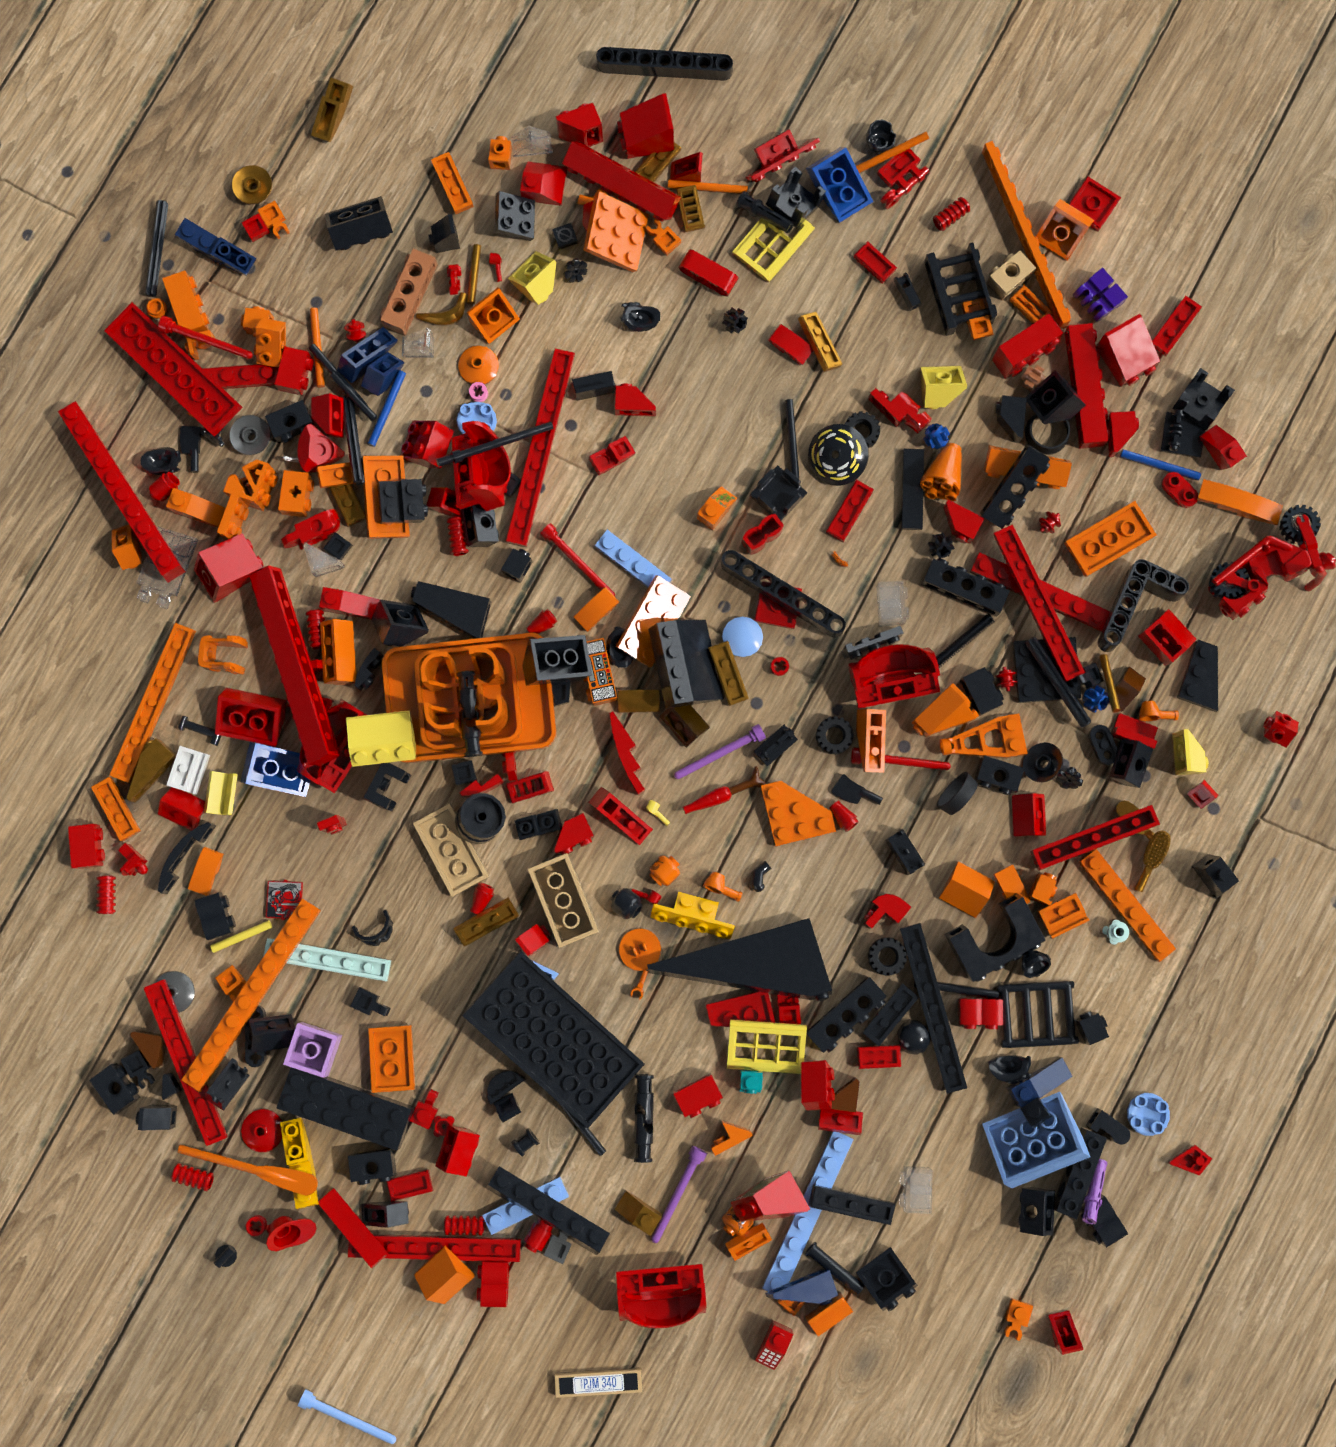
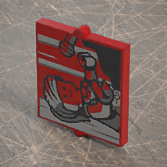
M288 880L283 882L268 881L266 918H281L283 921L289 919L302 900L303 882H288Z

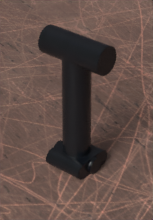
M182 716L178 726L179 730L183 731L186 728L212 737L210 744L218 746L221 735H216L214 729L188 721V717Z

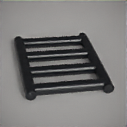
M1074 981L997 985V991L1000 993L1001 999H1003L1004 1040L1001 1041V1047L1020 1048L1079 1044V1038L1075 1035L1072 989L1075 985ZM1063 989L1067 1036L1054 1037L1051 990ZM1030 991H1042L1045 1038H1033ZM1009 992H1021L1025 1039H1012Z

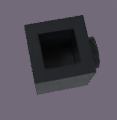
M1090 1010L1080 1014V1018L1075 1020L1085 1044L1092 1045L1109 1037L1106 1030L1108 1025L1103 1015L1100 1016L1099 1013H1092Z

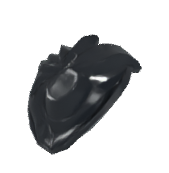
M629 302L621 305V307L625 308L620 316L621 322L633 331H649L656 327L660 321V311L657 308L642 306L639 302Z
M157 448L142 455L140 464L146 471L155 475H162L168 472L175 473L180 471L177 466L181 462L180 452L174 448Z
M614 627V631L608 636L606 642L608 658L618 668H626L631 665L633 657L616 647L625 629Z
M1001 1056L993 1058L988 1062L991 1073L998 1080L1009 1084L1022 1082L1024 1079L1032 1076L1028 1073L1031 1066L1030 1056Z

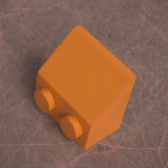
M1060 199L1053 207L1036 236L1040 244L1068 261L1094 220Z

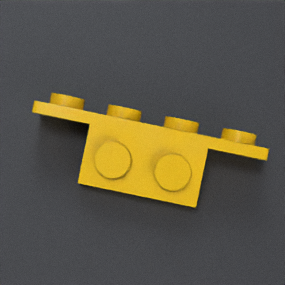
M678 892L674 909L653 904L650 915L651 918L659 922L672 923L678 927L694 929L700 933H709L719 938L731 939L735 927L732 924L715 920L719 902Z

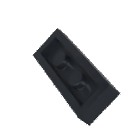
M902 983L862 1033L876 1045L880 1046L919 997Z

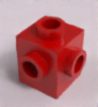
M1276 711L1272 717L1268 716L1263 724L1265 728L1264 737L1270 742L1278 743L1287 748L1298 733L1299 722L1287 714Z

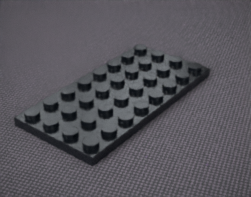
M521 950L462 1014L466 1020L587 1128L592 1125L645 1065Z

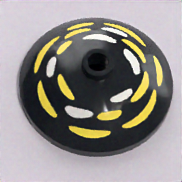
M833 424L824 427L813 437L809 445V466L819 480L829 485L842 486L852 483L862 475L868 464L869 449L865 438L858 430L848 425ZM837 450L839 452V456L837 458H833L832 454L834 451Z

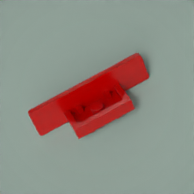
M787 129L754 148V151L762 168L746 176L747 181L754 180V182H758L765 178L764 174L771 170L773 173L781 169V164L787 160L788 163L793 162L799 158L798 154L805 151V153L814 150L816 148L815 144L820 142L819 138H812L804 144L797 146L790 129Z

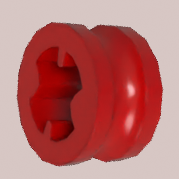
M895 189L887 192L880 200L882 204H886V209L893 207L901 198L900 195L895 194Z
M783 657L775 658L770 665L771 672L777 676L785 675L789 669L788 661ZM782 661L785 664L783 665L785 670L777 672L774 669L776 668L774 664L775 662L780 663Z
M255 1215L247 1221L246 1230L252 1236H259L266 1230L267 1221L263 1216ZM252 1221H260L262 1224L259 1226L261 1230H253L252 1226L254 1224H252Z

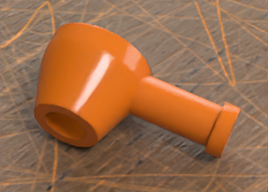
M1144 701L1141 704L1139 712L1140 721L1150 722L1159 719L1177 721L1179 718L1177 710L1160 711L1155 701Z
M712 872L704 882L703 887L713 893L724 894L735 899L737 902L742 897V892L725 886V876L718 872Z

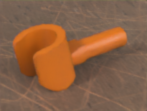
M643 970L639 983L631 991V997L633 992L638 990L641 992L639 1000L642 999L644 995L642 988L648 971Z

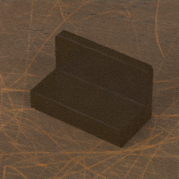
M692 705L667 709L660 716L686 748L710 728Z

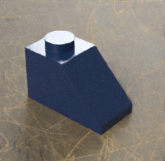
M387 352L367 367L361 386L372 394L381 395L390 387L405 362Z

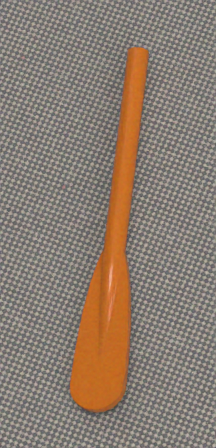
M180 1145L178 1148V1153L255 1174L273 1185L301 1195L308 1196L313 1194L318 1186L317 1178L310 1173L275 1166H256L185 1145Z

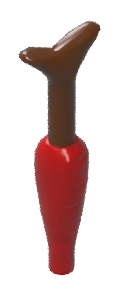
M755 766L750 779L729 788L726 786L718 787L682 808L684 813L688 814L693 811L713 807L729 801L732 795L750 787H760V785L766 783L759 777V769Z

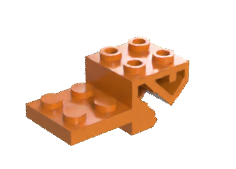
M256 459L242 467L246 475L245 477L239 479L235 474H231L228 477L223 492L229 497L217 530V533L224 540L242 533L241 525L243 520L245 521L248 517V507L264 511L265 507H268L270 504V493L272 487L275 488L278 482V476L269 463Z

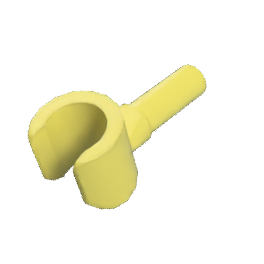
M650 800L646 806L647 811L658 817L667 826L670 822L657 811L660 804Z

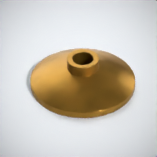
M249 165L241 168L234 175L232 189L235 196L241 202L258 204L270 195L272 179L264 168ZM252 186H257L256 189L251 190Z

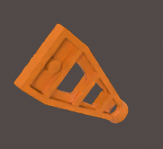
M1019 713L1000 716L954 737L940 739V749L943 756L955 754L1011 758L1028 754ZM998 729L1001 733L1002 747L987 746L984 738L987 732ZM977 735L980 748L967 749L964 739Z

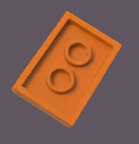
M412 1025L368 1028L372 1093L415 1090Z

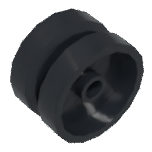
M486 793L474 794L467 798L457 811L455 817L456 830L467 842L473 844L487 843L503 828L506 819L505 809L501 802L493 795Z

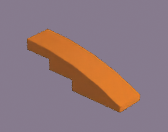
M1203 479L1197 501L1217 505L1219 509L1235 512L1237 516L1273 525H1278L1283 505L1264 497Z

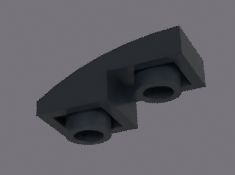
M376 648L369 653L358 671L354 686L360 691L368 689L374 681L372 679L375 676L370 670L372 668L376 669L382 663L381 659L384 656Z
M558 809L514 820L519 840L562 830Z

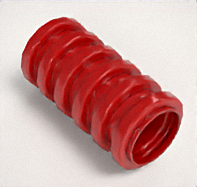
M959 197L958 201L955 200L953 202V205H948V208H944L943 212L940 211L938 215L933 216V223L936 228L944 231L951 224H954L956 220L958 221L966 213H969L970 205L968 201L963 197Z
M461 516L450 517L447 519L449 524L447 529L450 530L448 535L451 537L449 538V542H451L450 548L452 549L450 554L453 556L466 555L469 550L466 549L467 543L465 542L463 518Z
M321 609L306 612V616H308L306 622L309 623L307 628L310 630L308 631V635H310L308 639L311 642L309 647L312 649L322 648L320 622L325 621V617L322 616L324 611Z
M96 877V880H98V884H96V887H98V890H96V893H98V897H96V900H98L96 904L98 910H96V913H116V910H114V906H116V903H114L116 899L114 893H116V890H114V886H116L114 880H116V877Z
M178 1163L173 1169L171 1179L172 1182L178 1181V1184L184 1183L185 1186L191 1185L192 1188L197 1187L199 1190L203 1188L207 1192L212 1186L214 1174L212 1172L207 1174L205 1170L201 1172V1169L195 1170L194 1167L188 1168L187 1165L182 1166V1164Z
M446 1215L444 1219L445 1235H449V1233H452V1235L459 1233V1235H462V1233H465V1235H469V1233L476 1235V1233H479L482 1236L484 1233L483 1216L476 1218V1216H473V1218L466 1216V1218H463L462 1215L459 1218H456V1215L450 1218L449 1215Z

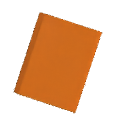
M499 287L467 311L469 322L488 344L520 320Z
M957 861L939 899L976 918L990 899L995 881Z
M444 1246L415 1272L414 1276L427 1301L445 1304L475 1277V1274Z

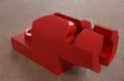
M877 388L869 395L868 400L895 427L905 420L904 424L918 434L932 420L926 412L918 414L921 406L904 392H900L891 402L887 394L882 390L879 391Z

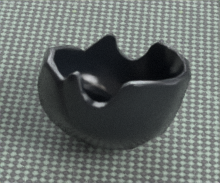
M881 119L875 120L870 124L866 133V142L872 151L881 154L895 145L896 133L893 132L890 122Z
M908 1020L902 1023L898 1029L899 1044L908 1054L918 1055L923 1053L928 1048V1045H930L929 1031L920 1021Z

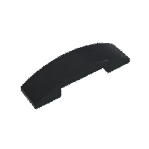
M207 822L198 826L183 837L174 847L163 866L158 884V892L161 894L169 893L179 879V876L173 873L196 840L205 843L215 829V824Z

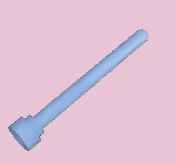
M305 1389L298 1407L305 1410L306 1408H314L389 1444L396 1442L394 1435L317 1400L313 1392Z

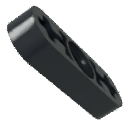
M258 1005L256 1012H260V1017L257 1018H265V1009ZM248 1020L245 1025V1060L249 1066L259 1067L266 1062L267 1051L257 1052V1055H261V1059L257 1060V1063H255L254 1059H251V1055H254L255 1052L253 1053L250 1049L251 1038Z

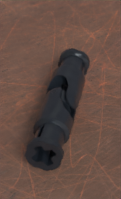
M475 671L456 673V677L459 678L460 687L458 699L463 708L460 713L462 739L465 740L466 749L464 757L483 755V752L480 751L479 742L481 731L476 725L474 727H467L464 723V719H479V712L477 708L475 710L478 699L477 689L474 688L473 676H475Z
M636 1074L637 1092L635 1093L634 1125L636 1157L634 1162L650 1163L653 1162L651 1158V1144H653L654 1093H652V1079H654V1075Z

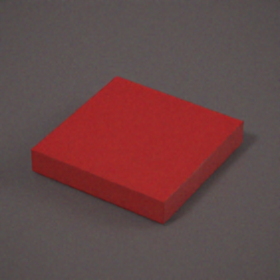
M1088 176L1069 205L1092 218L1094 221L1090 227L1099 231L1121 197Z
M762 581L761 585L769 587L771 583ZM785 590L777 592L781 598L788 597V593ZM759 593L754 621L795 629L797 616ZM800 601L795 602L797 608H799Z

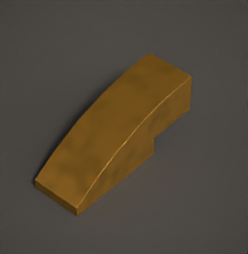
M330 77L325 97L322 96L311 136L328 142L332 141L348 105L353 89L352 85Z

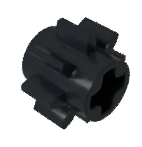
M731 307L730 310L724 313L722 324L726 326L725 330L730 333L735 331L739 334L740 331L746 328L748 317L744 315L745 311L740 308L736 310Z
M943 532L933 535L931 542H928L931 556L937 554L938 558L949 557L951 550L955 549L950 535L945 537Z

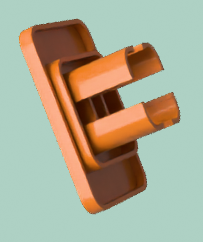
M524 633L402 646L388 650L382 659L386 713L410 710L416 742V759L400 762L417 763L464 758L466 749L465 740L462 739L460 713L463 708L458 699L460 687L459 678L456 677V673L462 671H475V676H473L474 688L477 689L478 697L475 710L477 708L479 712V719H464V723L467 727H474L476 725L481 731L479 742L480 751L483 752V755L545 749L552 745L557 735L552 683L526 686L522 666L528 640L543 637L536 633Z

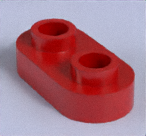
M1170 472L1162 479L1161 485L1163 490L1179 506L1190 508L1197 503L1198 492L1179 473ZM1171 479H1175L1177 484H1172ZM1185 494H1190L1191 499H1187Z

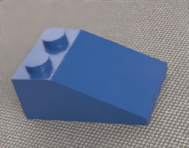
M839 147L806 168L816 188L821 186L826 190L823 199L839 223L873 202L846 147Z
M254 742L249 743L240 780L241 783L306 797L310 780L296 770L299 765L300 753Z

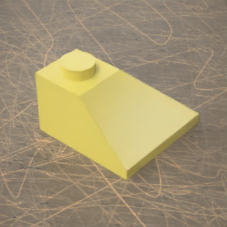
M536 251L508 277V280L530 301L539 305L545 302L553 292L556 261Z
M961 366L921 367V393L924 408L937 409L939 407H946L967 389V383Z
M1183 729L1172 734L1175 775L1205 773L1209 764L1208 758L1188 729Z

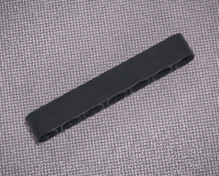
M602 47L596 54L597 68L602 73L724 81L730 79L733 72V60L726 54ZM605 58L609 59V61L603 62L601 60ZM622 60H628L629 62H627V63H622L621 61H622ZM642 61H648L649 63H648V64H642L641 62H642ZM667 62L668 65H665V66H664V65H661V63ZM686 63L688 66L683 67L681 64ZM701 65H707L708 67H707V68H702V67H700V66H701ZM721 66H727L728 68H727V69H721L720 67H721Z
M728 550L722 555L721 567L725 572L833 638L839 637L845 630L846 622L840 615L734 550ZM733 558L736 563L734 565H727L725 559ZM749 568L753 571V575L745 576L742 571ZM762 579H767L770 581L771 585L769 587H763L760 584V581ZM785 590L788 593V597L781 598L777 592ZM803 601L806 607L799 609L796 607L795 602ZM813 612H821L823 619H815ZM836 622L840 625L841 629L835 631L831 628L830 624Z

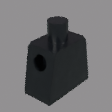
M1207 854L1191 866L1216 899L1239 882L1238 878L1220 856Z

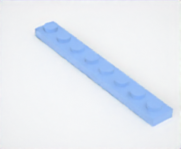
M832 1132L803 1195L807 1204H809L813 1184L832 1188L854 1140L853 1138L840 1132ZM809 1207V1211L794 1215L762 1289L769 1292L789 1283L822 1210Z

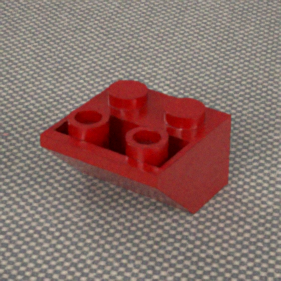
M585 103L577 109L566 110L555 116L559 138L570 143L571 141H579L588 147L603 142L602 123L594 103Z
M412 420L408 427L405 443L401 447L400 456H404V460L427 468L441 469L442 466L438 467L436 459L446 456L454 430L437 421Z
M1167 609L1138 635L1165 667L1173 663L1197 640L1170 609Z

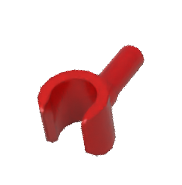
M490 253L489 264L495 265L497 282H502L500 266L502 258L498 253Z
M632 889L634 893L652 904H657L662 897L654 890L648 895Z

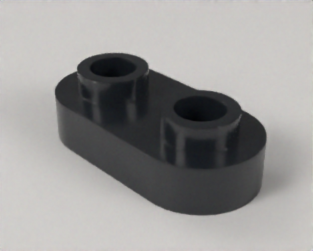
M1104 725L1094 726L1089 731L1088 737L1095 755L1101 764L1112 765L1118 752L1112 734ZM1097 732L1102 735L1101 740L1096 738ZM1104 752H1108L1110 754L1109 759H1106L1104 757Z

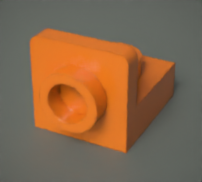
M210 330L199 332L215 338ZM187 337V343H185L187 354L191 355L194 360H199L197 348L208 349L211 347V345Z

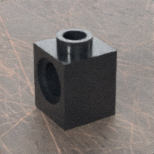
M513 548L501 569L502 573L521 583L533 563L531 557H529L530 554L523 549L518 551Z

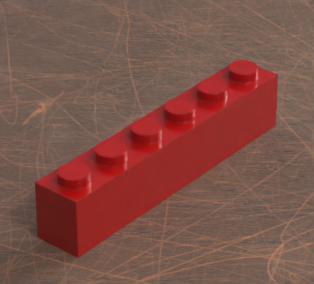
M571 141L562 163L568 167L567 170L576 175L580 173L585 176L584 180L592 184L596 182L602 185V190L618 194V198L624 202L629 203L631 201L635 203L636 208L643 212L648 210L659 221L663 222L672 218L681 199L680 196L579 141Z
M1093 323L1068 325L1064 335L1071 387L1086 404L1075 415L1079 449L1103 447L1110 439V429L1106 427L1108 412L1103 404L1105 390L1101 388L1100 382L1102 381V370L1098 367L1100 352L1099 349H1096L1095 344L1097 341V331L1093 329Z
M1150 805L1030 851L1039 871L1160 825L1153 806Z

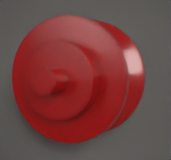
M351 319L344 326V329L348 331L346 338L358 343L359 340L366 336V332L362 330L365 327L364 323Z
M1047 511L1045 519L1039 518L1040 531L1053 534L1055 526L1061 527L1060 514Z
M1002 667L1003 671L995 675V677L1000 678V683L997 686L1006 688V692H1008L1010 687L1017 683L1012 678L1016 672H1011L1006 667Z

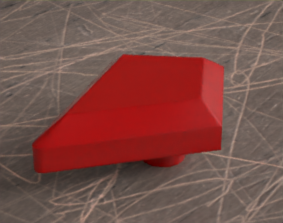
M1193 1145L1168 1163L1200 1176L1212 1158L1199 1147Z

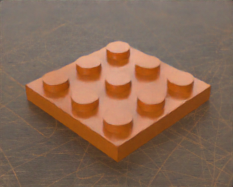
M600 191L596 192L583 251L628 271L636 272L649 214Z

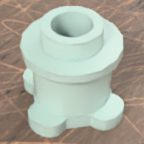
M1113 920L1112 924L1104 926L1102 929L1103 934L1107 935L1109 942L1113 945L1125 941L1129 936L1128 926L1119 920ZM1117 928H1118L1119 931H1120V934H1119V935L1116 934V929H1117Z

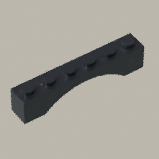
M500 1166L487 1186V1189L546 1221L595 1255L600 1253L610 1235L606 1230Z

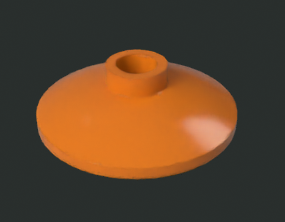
M484 346L468 348L462 353L458 362L460 375L470 384L475 382L489 383L494 379L499 368L495 353ZM479 360L481 361V364L479 366L474 365V362Z

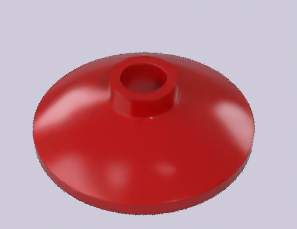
M258 1109L250 1113L245 1118L241 1128L244 1143L256 1152H268L277 1147L282 1140L280 1125L282 1120L279 1115L269 1109ZM259 1127L264 1129L263 1135L258 1134L257 1130Z

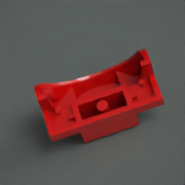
M484 422L462 423V429L466 433L452 438V451L458 449L462 451L499 439V437ZM503 446L465 458L462 462L456 464L453 462L456 506L460 510L476 504H480L486 512L505 506L504 493H507L511 466Z
M904 644L888 645L867 653L858 662L848 664L858 709L940 692L938 676H940L939 666L935 653L929 647L922 649Z
M340 699L337 705L326 710L340 756L328 762L327 765H308L302 746L299 765L296 769L309 780L323 786L334 794L352 767L348 748L346 718L367 715L343 699Z
M702 1264L616 1272L620 1321L627 1320L646 1328H669L686 1323L698 1314L706 1313V1292Z

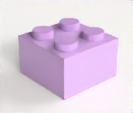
M304 1022L297 1023L283 1065L323 1078L329 1076L342 1035Z

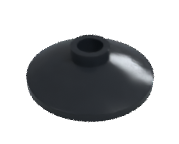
M1046 742L1031 747L1023 759V768L1026 776L1032 781L1039 783L1054 779L1063 766V755L1060 749L1054 744ZM1048 762V765L1043 768L1044 763Z

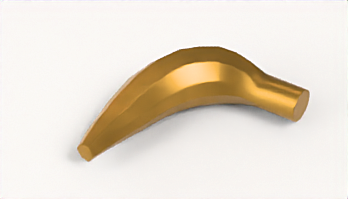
M461 292L456 305L447 311L416 313V317L436 325H452L462 318L468 295Z

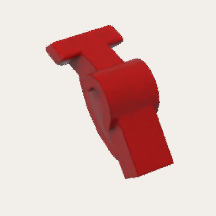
M458 264L448 265L447 277H451V280H449L450 295L458 294L461 291L460 279L457 276L462 274L461 267Z

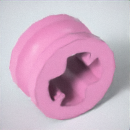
M475 382L470 386L469 394L474 402H483L487 399L488 391L483 383ZM481 388L483 395L480 396L479 394V397H477L474 390Z

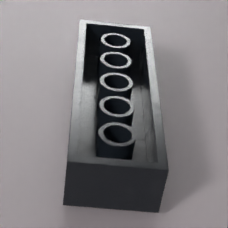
M291 1067L276 1109L398 1151L404 1141L415 1107L328 1076L323 1078Z

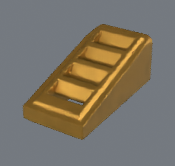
M696 185L677 189L676 194L681 197L678 204L685 232L705 228ZM695 203V205L684 207V204ZM697 211V213L686 215L688 212ZM699 219L697 222L688 224V220Z

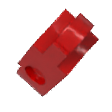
M335 509L326 510L295 524L296 530L285 535L281 542L284 548L299 545L300 549L303 550L329 539L328 536L333 535L340 528V518Z

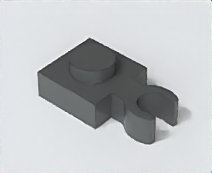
M559 1231L558 1237L551 1235L543 1256L563 1264L572 1245L567 1242L568 1236Z

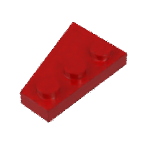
M755 992L706 1004L711 1026L730 1027V1020L775 1023L768 993Z

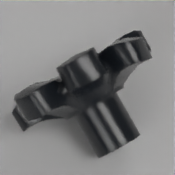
M578 258L569 261L565 265L567 271L563 273L564 277L570 283H573L575 279L577 282H581L583 280L582 275H586L588 271L586 269L587 263L584 260L580 262Z
M205 427L201 429V435L213 441L214 445L223 447L225 444L219 436L222 430L214 437Z
M1069 767L1065 772H1059L1056 780L1058 783H1062V788L1068 789L1070 786L1072 789H1077L1078 786H1082L1083 780L1080 779L1081 774L1076 772V768Z

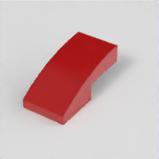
M779 324L768 339L780 352L788 354L799 365H803L813 352L811 345L782 324Z
M624 436L608 444L607 448L590 455L589 461L599 476L635 455L636 452L627 437Z
M496 774L482 786L475 780L462 790L460 794L462 797L467 798L474 794L487 793L504 783V780L499 774Z
M777 995L779 1023L801 1025L799 998Z

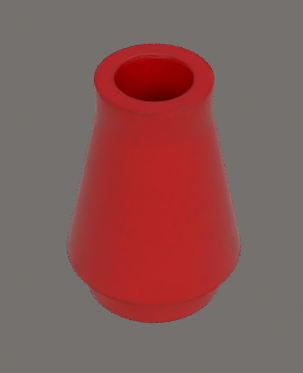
M546 609L545 611L542 610L526 629L529 633L540 634L555 627L554 624L558 621L552 612Z
M839 800L830 806V810L840 828L844 829L845 832L850 831L859 823L856 819L857 816Z
M479 882L478 886H475L470 909L472 913L479 914L484 911L494 896V888L481 882Z

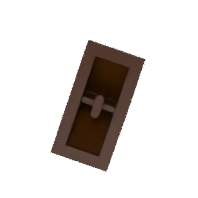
M1131 667L1127 668L1115 685L1121 712L1140 693L1146 680L1145 677Z
M133 1031L130 1033V1036L152 1069L161 1067L166 1050L162 1034L145 1031Z
M856 1077L835 1092L832 1109L856 1112L860 1083Z

